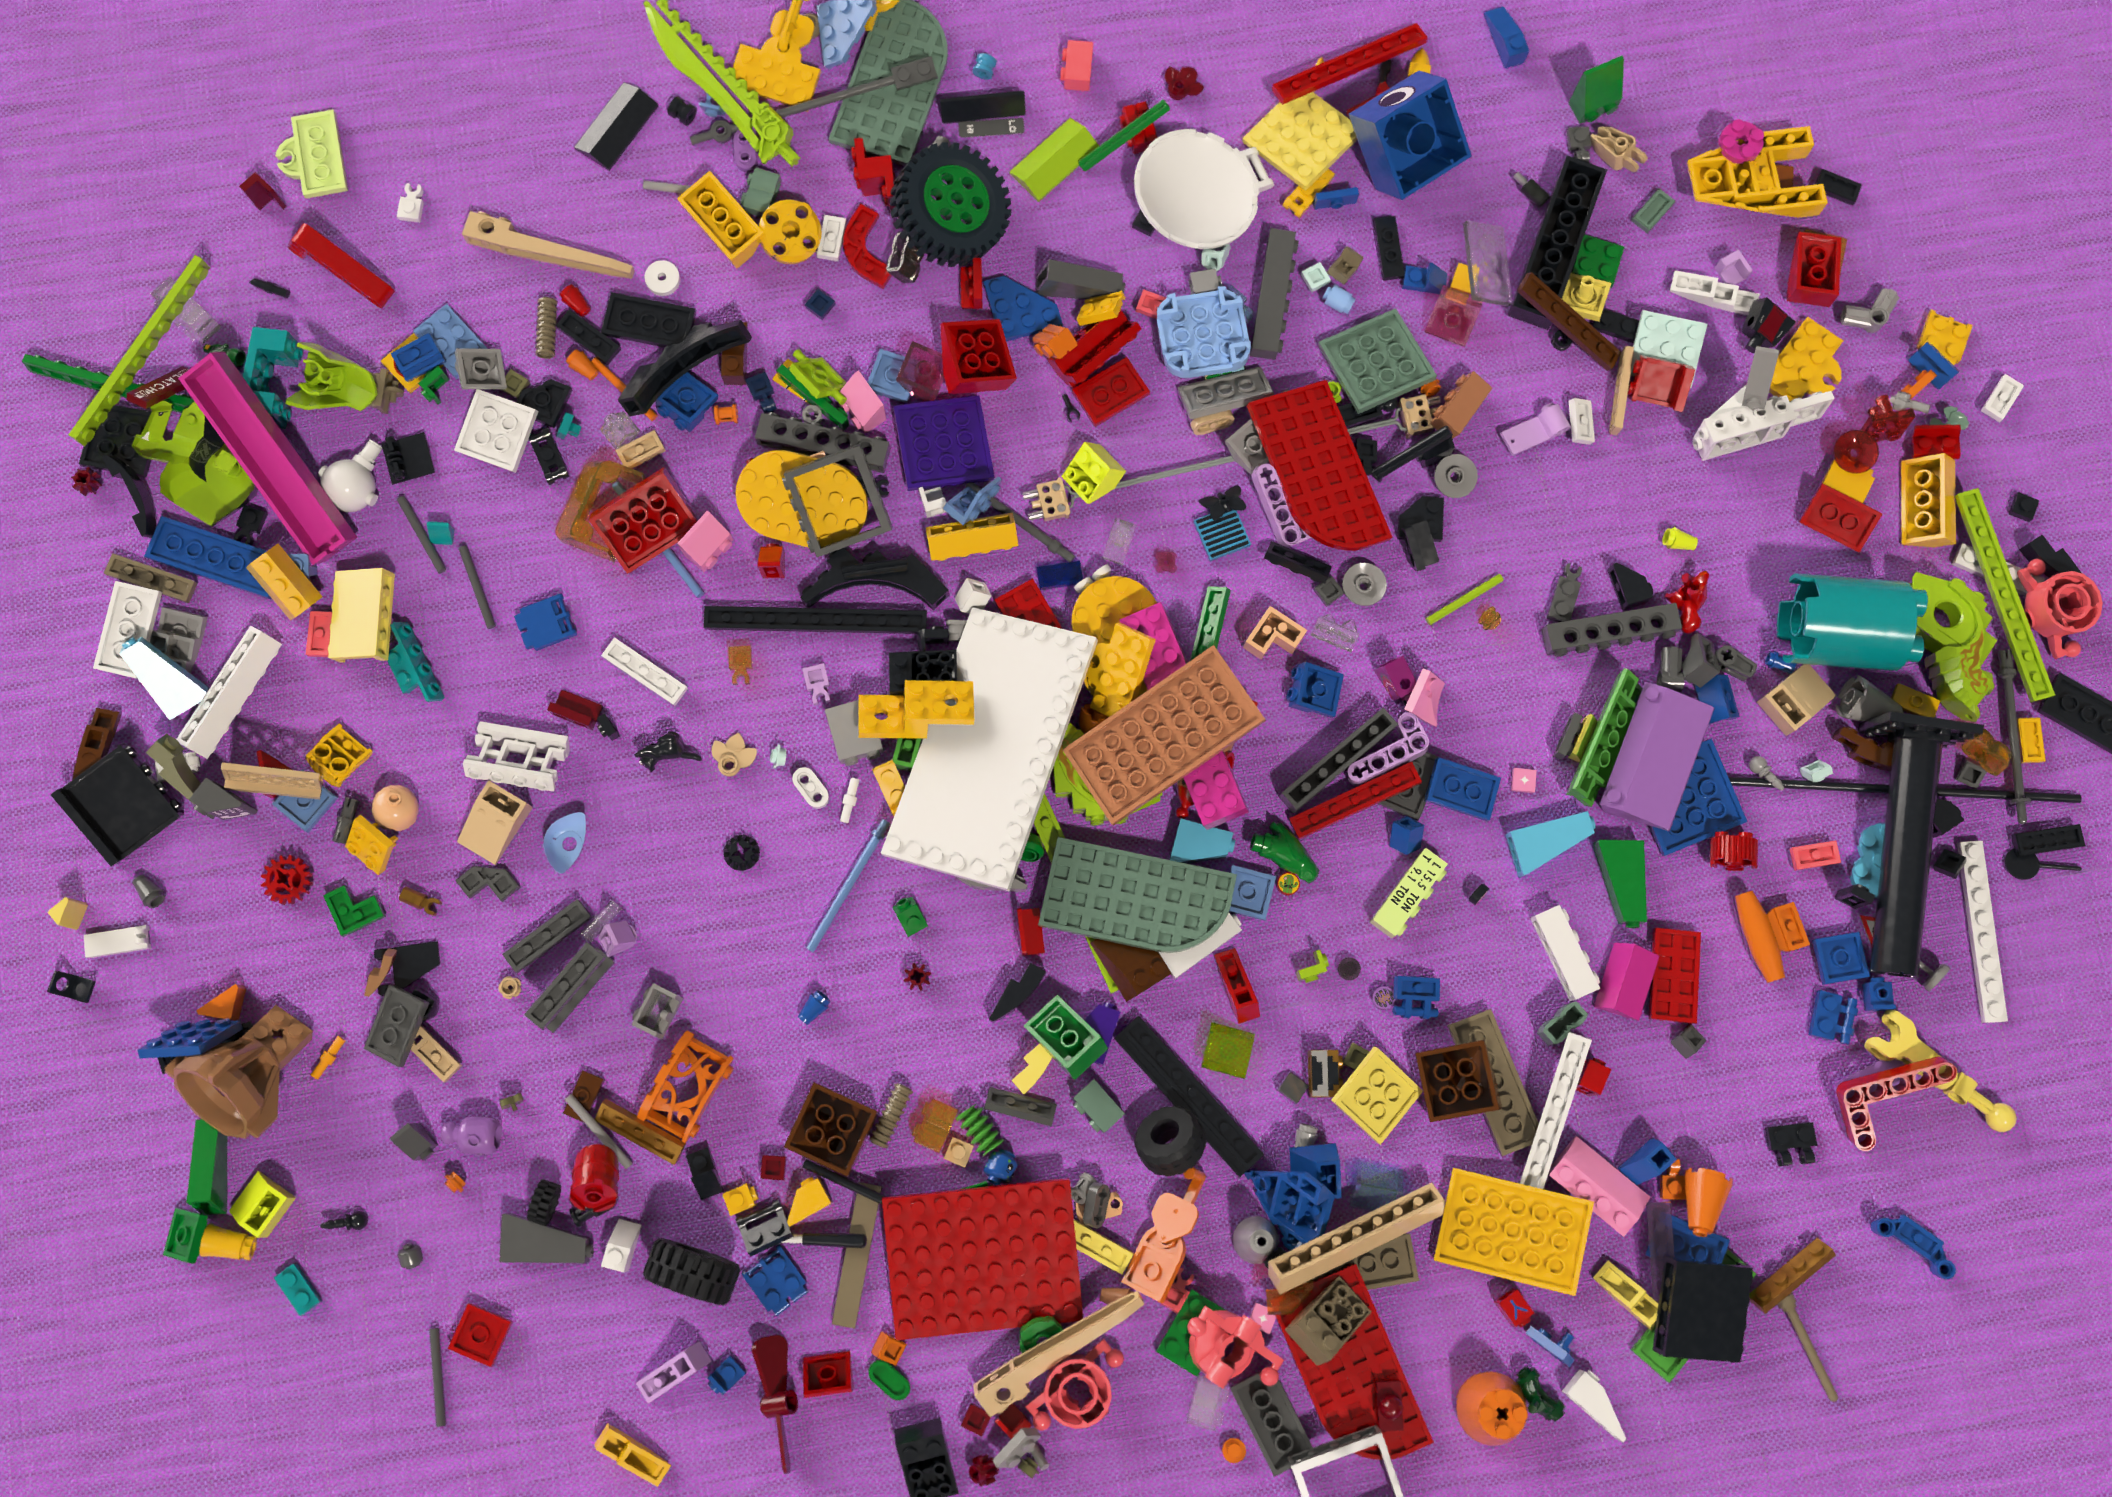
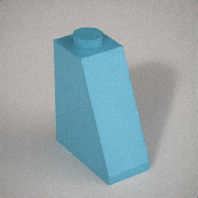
M1180 819L1169 860L1189 864L1226 858L1228 852L1233 853L1236 840L1232 839L1233 832L1215 827L1207 830L1203 824Z

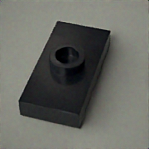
M1825 169L1820 171L1815 185H1824L1827 196L1852 206L1856 203L1862 184Z

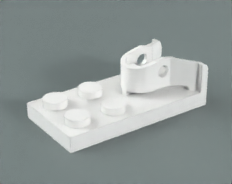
M115 581L93 666L94 669L138 679L119 653L123 648L122 644L133 637L135 640L143 637L150 643L162 596L161 591Z

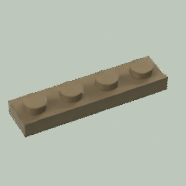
M113 553L104 571V574L136 586L161 591L162 595L188 604L198 584L193 580Z

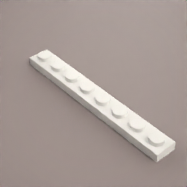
M1983 841L1957 843L1958 854L1966 857V863L1960 872L1981 1023L2007 1022L2008 1018Z
M1568 1032L1519 1184L1539 1189L1544 1188L1592 1039Z

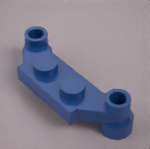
M1901 1215L1899 1219L1879 1218L1871 1223L1870 1228L1873 1233L1881 1237L1892 1236L1926 1259L1930 1264V1271L1933 1275L1941 1279H1951L1955 1275V1265L1946 1259L1942 1247L1944 1242L1906 1215Z

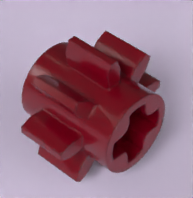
M87 467L86 471L77 469V473L71 477L76 483L72 487L80 491L84 496L88 492L96 494L98 488L102 486L98 480L101 478V475L94 472L90 467Z
M913 963L911 971L908 969L904 970L908 974V978H905L903 981L904 983L911 982V991L915 986L920 991H923L922 986L924 984L930 985L927 977L932 974L931 972H924L925 964L921 968H917L915 963ZM915 972H919L920 975L924 974V977L920 978V983L911 980L915 976Z
M988 1454L973 1458L974 1465L969 1468V1475L972 1481L977 1484L979 1483L980 1486H988L996 1482L994 1476L999 1472V1468L993 1462L994 1458L989 1457Z

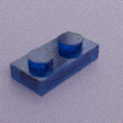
M1080 561L1036 567L1040 590L1073 586L1083 580Z

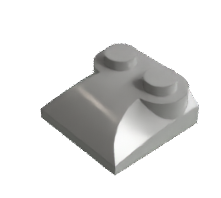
M456 348L455 369L459 374L462 389L507 388L500 349Z

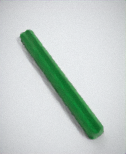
M1161 100L1079 160L1078 163L1082 170L1087 171L1167 113L1170 110L1168 103L1165 100Z

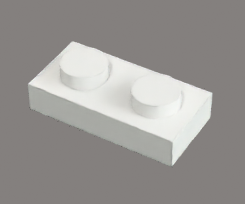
M824 216L817 258L839 262L846 218Z
M2005 374L2001 377L1981 411L1998 422L2002 421L2024 385Z
M1578 398L1569 400L1572 442L1588 445L1594 443L1591 401Z

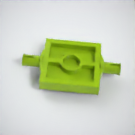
M800 349L794 351L793 356L799 362L792 363L789 371L816 399L831 396L840 405H843L847 401V398L840 392L846 384L844 379L822 357L808 358Z

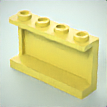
M383 568L335 571L328 658L340 663L345 662L346 659L374 658L380 661L388 660L394 573Z

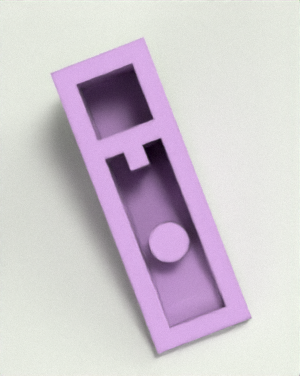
M698 1341L638 1381L636 1385L647 1403H650L712 1361L700 1341Z

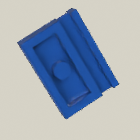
M430 333L390 353L403 374L405 381L408 383L431 369L446 363Z

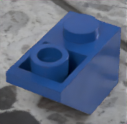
M1651 1138L1618 1169L1634 1184L1638 1185L1661 1175L1677 1159L1663 1142Z

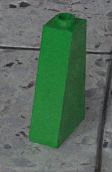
M1597 840L1593 843V849L1618 924H1626V928H1640V924L1647 922L1644 840Z
M199 1119L195 1121L186 1203L204 1215L227 1214V1136L220 1133L204 1120Z

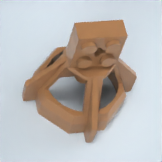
M275 1005L239 1040L218 1044L201 1055L177 1056L165 1067V1073L174 1079L175 1089L191 1110L225 1136L245 1139L251 1134L253 1137L258 1138L277 1120L280 1070L312 1040L313 1031Z

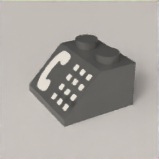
M208 778L203 780L189 798L195 804L193 808L204 816L207 815L211 819L215 817L222 820L254 815L258 811L230 790H225L223 785Z

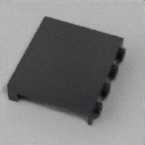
M125 743L119 744L115 750L64 787L50 794L111 867L118 864L184 815L181 811L183 809L182 805L175 798L171 799L166 793L168 792L167 787L160 780L157 782L151 775L153 774L152 769L145 762L142 764L136 757L138 756L137 751L130 744L127 746Z
M1665 1256L1652 1350L1664 1357L1741 1363V1355L1744 1350V1332L1747 1327V1309L1750 1304L1749 1293L1753 1280V1268L1736 1262V1265L1685 1261L1672 1256Z

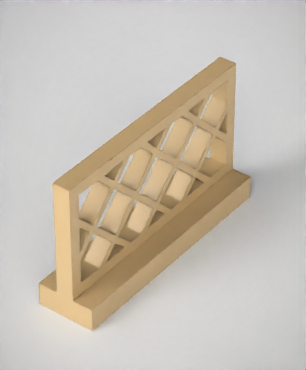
M222 762L221 771L225 778V790L321 800L324 777L320 776V773Z

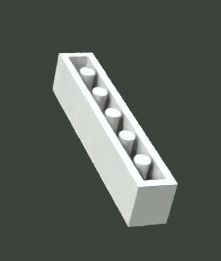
M250 626L176 740L186 748L208 759L215 751L222 736L228 731L229 725L235 716L241 711L247 697L252 694L260 677L265 674L271 660L278 654L282 644L262 631Z

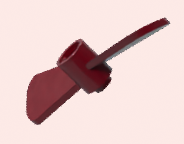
M772 1335L758 1338L752 1345V1354L765 1392L760 1402V1410L766 1418L776 1417L782 1469L784 1474H789L791 1472L783 1416L797 1412L798 1397L793 1390H787L788 1343L784 1337Z

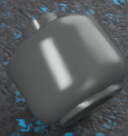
M412 1243L403 1245V1249L399 1250L397 1254L402 1268L412 1269L419 1266L423 1261L420 1246H412Z

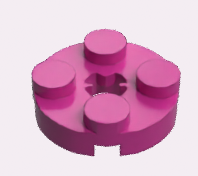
M1736 119L1724 128L1719 137L1718 144L1722 149L1721 153L1727 160L1733 163L1743 164L1744 161H1753L1763 148L1764 133L1752 123ZM1736 139H1742L1746 144L1740 146L1737 144L1739 141H1736Z

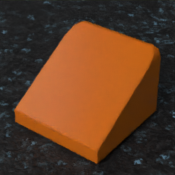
M881 1331L871 1353L877 1358L896 1366L907 1344Z

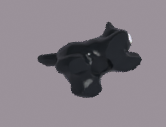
M672 731L657 739V744L651 743L634 754L636 758L641 757L639 763L649 769L650 772L655 770V765L659 760L683 758L702 761L700 755L686 752L684 745L680 741L679 734Z

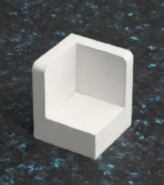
M923 487L919 488V494L927 518L946 513L943 509L946 500L940 487L924 491Z
M966 578L955 596V601L961 612L970 614L972 607L983 610L992 595L984 582Z

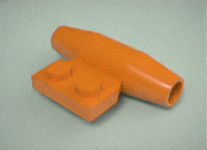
M1753 890L1735 896L1742 930L1752 957L1765 980L1769 983L1785 978L1781 951L1790 952L1810 945L1795 903L1791 902L1772 908L1766 914Z

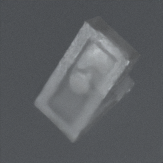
M1115 518L1102 557L1103 559L1120 565L1124 564L1134 538L1133 534L1136 524Z

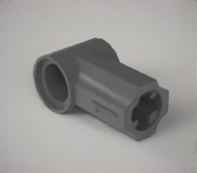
M1663 647L1661 649V668L1657 676V685L1682 692L1684 687V674L1681 672L1682 649L1678 647Z

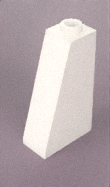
M1228 913L1220 928L1205 942L1181 952L1158 953L1171 971V977L1175 980L1240 933L1242 929L1239 926L1242 924L1235 914L1231 915Z

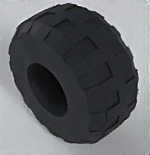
M1172 1106L1162 1107L1157 1111L1151 1112L1147 1118H1144L1136 1131L1134 1145L1139 1158L1149 1171L1159 1176H1175L1185 1173V1171L1195 1166L1203 1155L1207 1141L1205 1131L1198 1118L1187 1108Z

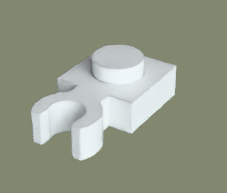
M407 183L405 185L407 197H400L397 218L402 221L420 223L424 202L419 198L423 195V188L421 185H418L417 190L411 192L412 187Z

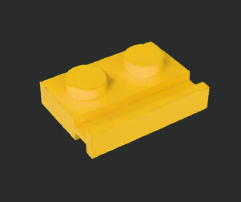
M1122 291L1086 299L1084 301L1085 305L1081 307L1076 320L1080 326L1117 318L1123 305L1122 300H1125L1126 297Z

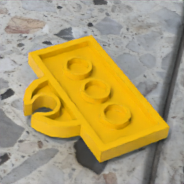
M1807 316L1779 354L1769 392L1778 397L1787 395L1789 402L1795 398H1802L1805 393L1812 395L1820 391L1822 393L1833 392L1835 387L1825 384L1823 377H1829L1836 385L1840 383L1841 368L1832 356L1843 340Z
M1122 623L1115 624L1110 643L1096 645L1093 656L1099 657V666L1097 667L1094 662H1090L1086 673L1090 682L1096 686L1090 708L1110 717L1138 697L1156 640L1155 638Z

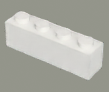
M1560 905L1530 918L1569 1000H1576L1600 989L1598 985L1600 983L1599 977L1595 971L1591 970L1588 964L1590 962L1589 957L1584 950H1581L1578 944L1580 941L1579 936L1574 929H1571L1566 910L1564 908L1561 909Z

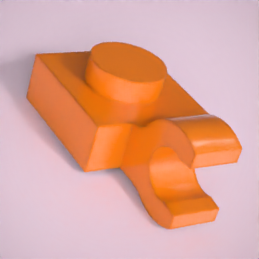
M1677 1159L1666 1169L1667 1175H1660V1199H1686L1684 1175H1679L1680 1159Z

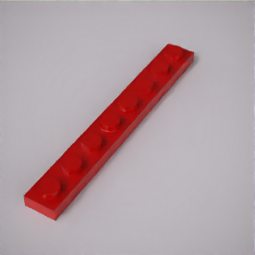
M1415 23L1272 84V91L1282 105L1426 44L1428 37L1420 26Z

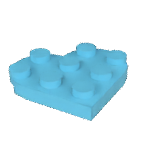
M1882 823L1871 825L1861 832L1859 845L1857 846L1860 858L1853 863L1852 875L1850 876L1852 886L1859 884L1867 887L1870 893L1876 895L1874 899H1877L1883 848L1885 824Z

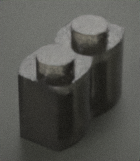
M898 232L892 243V253L887 261L886 269L889 274L902 283H914L919 276L920 262L924 254L921 257L916 254L918 248L914 245L910 249L907 246L910 241L909 238L906 237L902 240L899 235L901 232Z

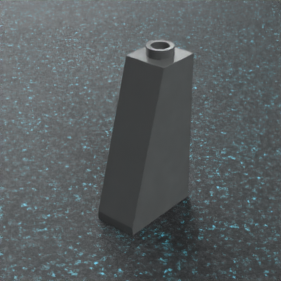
M1049 259L1037 274L1035 293L1046 297L1090 299L1119 291L1124 293L1125 282H1123L1122 273Z
M502 1214L499 1262L588 1263L590 1258L593 1257L594 1245L590 1243L591 1238L550 1225L537 1224L515 1214Z

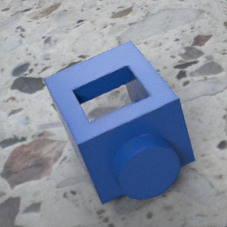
M1884 977L1870 978V982L1862 984L1865 1011L1896 1009V1004H1894L1892 982H1885Z

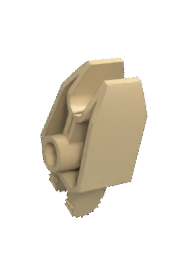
M1599 127L1598 134L1591 135V146L1595 153L1614 170H1621L1624 167L1632 172H1636L1639 169V165L1635 160L1639 161V163H1645L1648 159L1647 155L1636 147L1635 137L1615 128Z

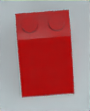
M1798 232L1788 279L1787 301L1830 307L1839 296L1840 237Z

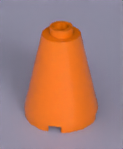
M1692 1168L1685 1171L1688 1228L1696 1236L1707 1237V1234L1713 1233L1733 1186V1179L1731 1177L1729 1180L1725 1179L1726 1174L1705 1168H1698V1172H1692Z

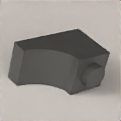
M1695 633L1690 638L1691 646L1687 657L1682 662L1684 679L1688 683H1693L1701 688L1719 674L1720 669L1713 642L1699 633Z

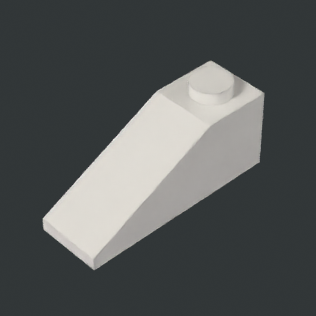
M1579 1369L1562 1392L1615 1439L1624 1442L1626 1437L1604 1387L1598 1383L1600 1379L1590 1370L1585 1372Z

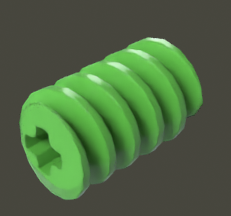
M973 1105L955 1119L956 1121L964 1120L960 1127L962 1129L969 1128L966 1136H975L971 1144L979 1143L980 1145L976 1149L977 1153L984 1151V1155L1002 1144L1004 1139H995L999 1131H990L994 1125L993 1122L986 1124L985 1121L989 1116L987 1114L980 1116L984 1108H975V1105Z

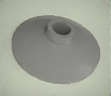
M1452 454L1443 458L1436 466L1434 473L1437 488L1442 494L1450 498H1461L1468 495L1476 486L1478 479L1475 464L1468 457L1461 454ZM1452 473H1455L1457 475V479L1455 481H1453L1450 477Z
M1358 563L1347 570L1343 577L1342 587L1344 594L1351 602L1360 606H1370L1382 599L1386 592L1387 582L1383 572L1375 565ZM1364 583L1367 589L1362 590L1359 585Z

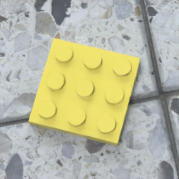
M1374 1046L1331 1101L1376 1143L1381 1145L1423 1090L1379 1048Z

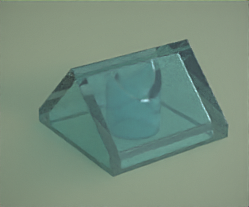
M1360 1160L1356 1161L1349 1207L1374 1211L1402 1197L1403 1169Z

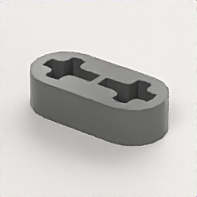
M1093 1182L1090 1185L1083 1213L1085 1225L1096 1229L1103 1225L1110 1196L1108 1185L1099 1182Z

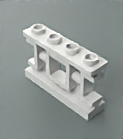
M479 722L475 743L477 747H482L479 757L467 755L466 759H464L463 767L466 777L489 780L495 783H506L518 787L535 788L541 791L553 792L555 790V782L558 780L557 770L550 769L553 760L565 761L566 757H568L570 752L568 736ZM493 745L502 746L500 751L493 750L492 747ZM509 752L527 755L524 764L507 762L506 759ZM537 752L546 754L545 758L536 757ZM488 758L497 759L495 764L486 763ZM531 767H541L540 772L531 770Z

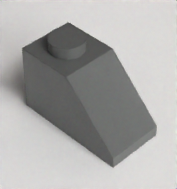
M407 1123L389 1138L413 1161H425L434 1154L433 1149L438 1146L422 1124Z

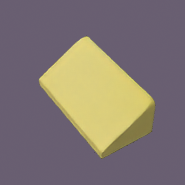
M1588 714L1583 719L1581 732L1575 737L1573 742L1575 746L1570 756H1568V758L1579 763L1597 724V720L1592 714Z
M65 897L51 908L48 914L57 925L78 930L88 905L85 902Z

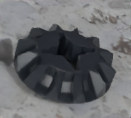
M744 834L734 835L733 838L727 841L723 849L724 860L734 870H748L759 859V846L750 836ZM738 844L743 849H749L744 853L745 861L739 855L735 856V853L738 852Z

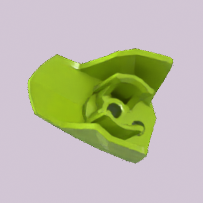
M297 342V347L309 351L307 359H303V362L306 363L304 371L306 382L298 384L301 390L288 397L285 404L305 410L348 406L362 411L374 401L378 393L370 371L321 345L311 342Z

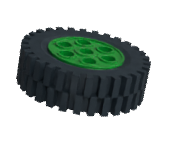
M942 142L939 147L935 143L929 148H923L914 155L893 183L895 185L891 189V195L894 196L890 199V206H895L891 211L892 218L898 217L894 222L895 228L902 227L903 231L899 235L902 240L906 237L909 238L910 241L907 246L911 249L915 245L918 248L916 254L920 257L926 253L928 255L926 261L932 262L937 258V265L943 266L948 261V267H955L958 263L959 267L965 266L968 262L970 264L973 263V258H982L1003 237L1006 232L1005 229L1010 222L1007 219L1011 216V210L1007 209L1011 205V198H1005L1009 193L1008 187L1002 188L1001 186L1005 182L1003 176L996 177L995 174L999 171L996 166L990 168L988 163L991 160L987 157L983 161L979 159L981 152L975 150L971 154L969 153L971 147L964 145L960 150L959 143L955 142L950 147L948 142Z

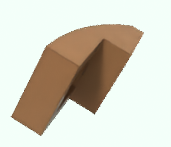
M388 948L383 955L381 967H374L368 976L364 996L369 997L381 985L394 963L397 950Z

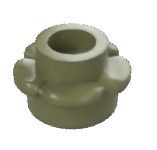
M1027 1456L1025 1460L1023 1458L1020 1459L1021 1462L1017 1467L1031 1479L1036 1473L1039 1474V1471L1036 1470L1038 1464Z

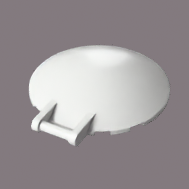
M1196 129L1175 130L1158 137L1143 152L1135 170V195L1141 211L1159 233L1169 240L1186 247L1212 249L1235 241L1252 223L1258 208L1259 193L1269 190L1275 185L1272 178L1268 177L1258 157L1259 152L1256 147L1239 151L1236 147L1233 149L1225 143L1224 138L1210 132L1208 134L1196 132ZM1248 160H1251V162H1252V164H1253V166H1254V168H1255V170H1256V172H1257V174H1258V176H1259V178H1260V180H1261L1260 182L1258 181V179H1257V177H1256V175H1255V173H1254V171H1253V169H1252V167H1251V165H1250V163H1249Z

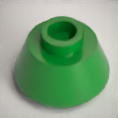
M1030 833L1021 860L1035 862L1043 857L1044 848L1041 839L1036 834Z

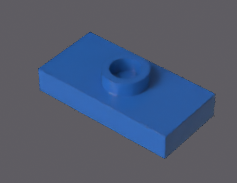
M1358 187L1316 193L1313 202L1314 210L1330 207L1338 209L1344 205L1356 204L1359 197Z

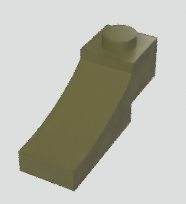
M166 733L156 740L146 753L163 767L159 775L189 800L201 782L193 774L184 758L182 751L185 748L179 744L178 740Z

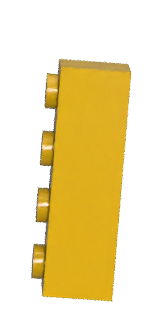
M1013 513L978 518L973 522L969 520L964 525L954 522L925 527L931 561H943L957 556L966 557L975 553L985 554L992 550H1008L1018 546Z

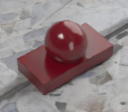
M1376 1381L1379 1429L1381 1431L1404 1430L1401 1381Z

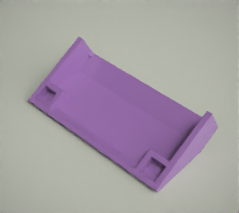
M1645 682L1600 802L1604 813L1670 831L1715 708L1667 687Z

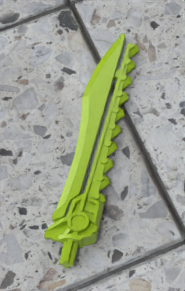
M658 0L656 4L673 23L671 27L648 1H645L644 6L651 28L667 58L676 69L699 85L719 104L753 149L759 152L758 156L761 162L767 164L769 160L780 154L791 167L794 164L797 165L801 158L790 147V141L794 132L768 103L763 102L759 104L758 92L753 90L748 92L747 81L743 79L736 80V70L729 67L725 69L724 57L719 55L714 57L713 46L709 44L702 46V35L699 33L691 34V24L684 21L680 23L679 11L673 10L669 12L668 0ZM679 32L683 34L752 113V120L677 35ZM753 127L755 128V130H756V131L758 132V134L760 135V137H761L760 140H759L758 137L754 134V132H753Z

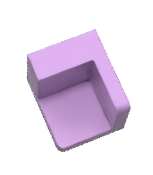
M1739 250L1722 258L1714 268L1725 284L1731 285L1742 282L1752 272V268Z

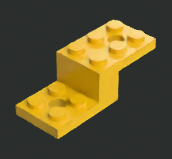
M905 680L904 695H859L858 738L927 739L928 724L974 725L973 681ZM952 699L956 701L957 704L954 706H949L945 703V701ZM879 713H884L887 715V718L880 720L875 716Z

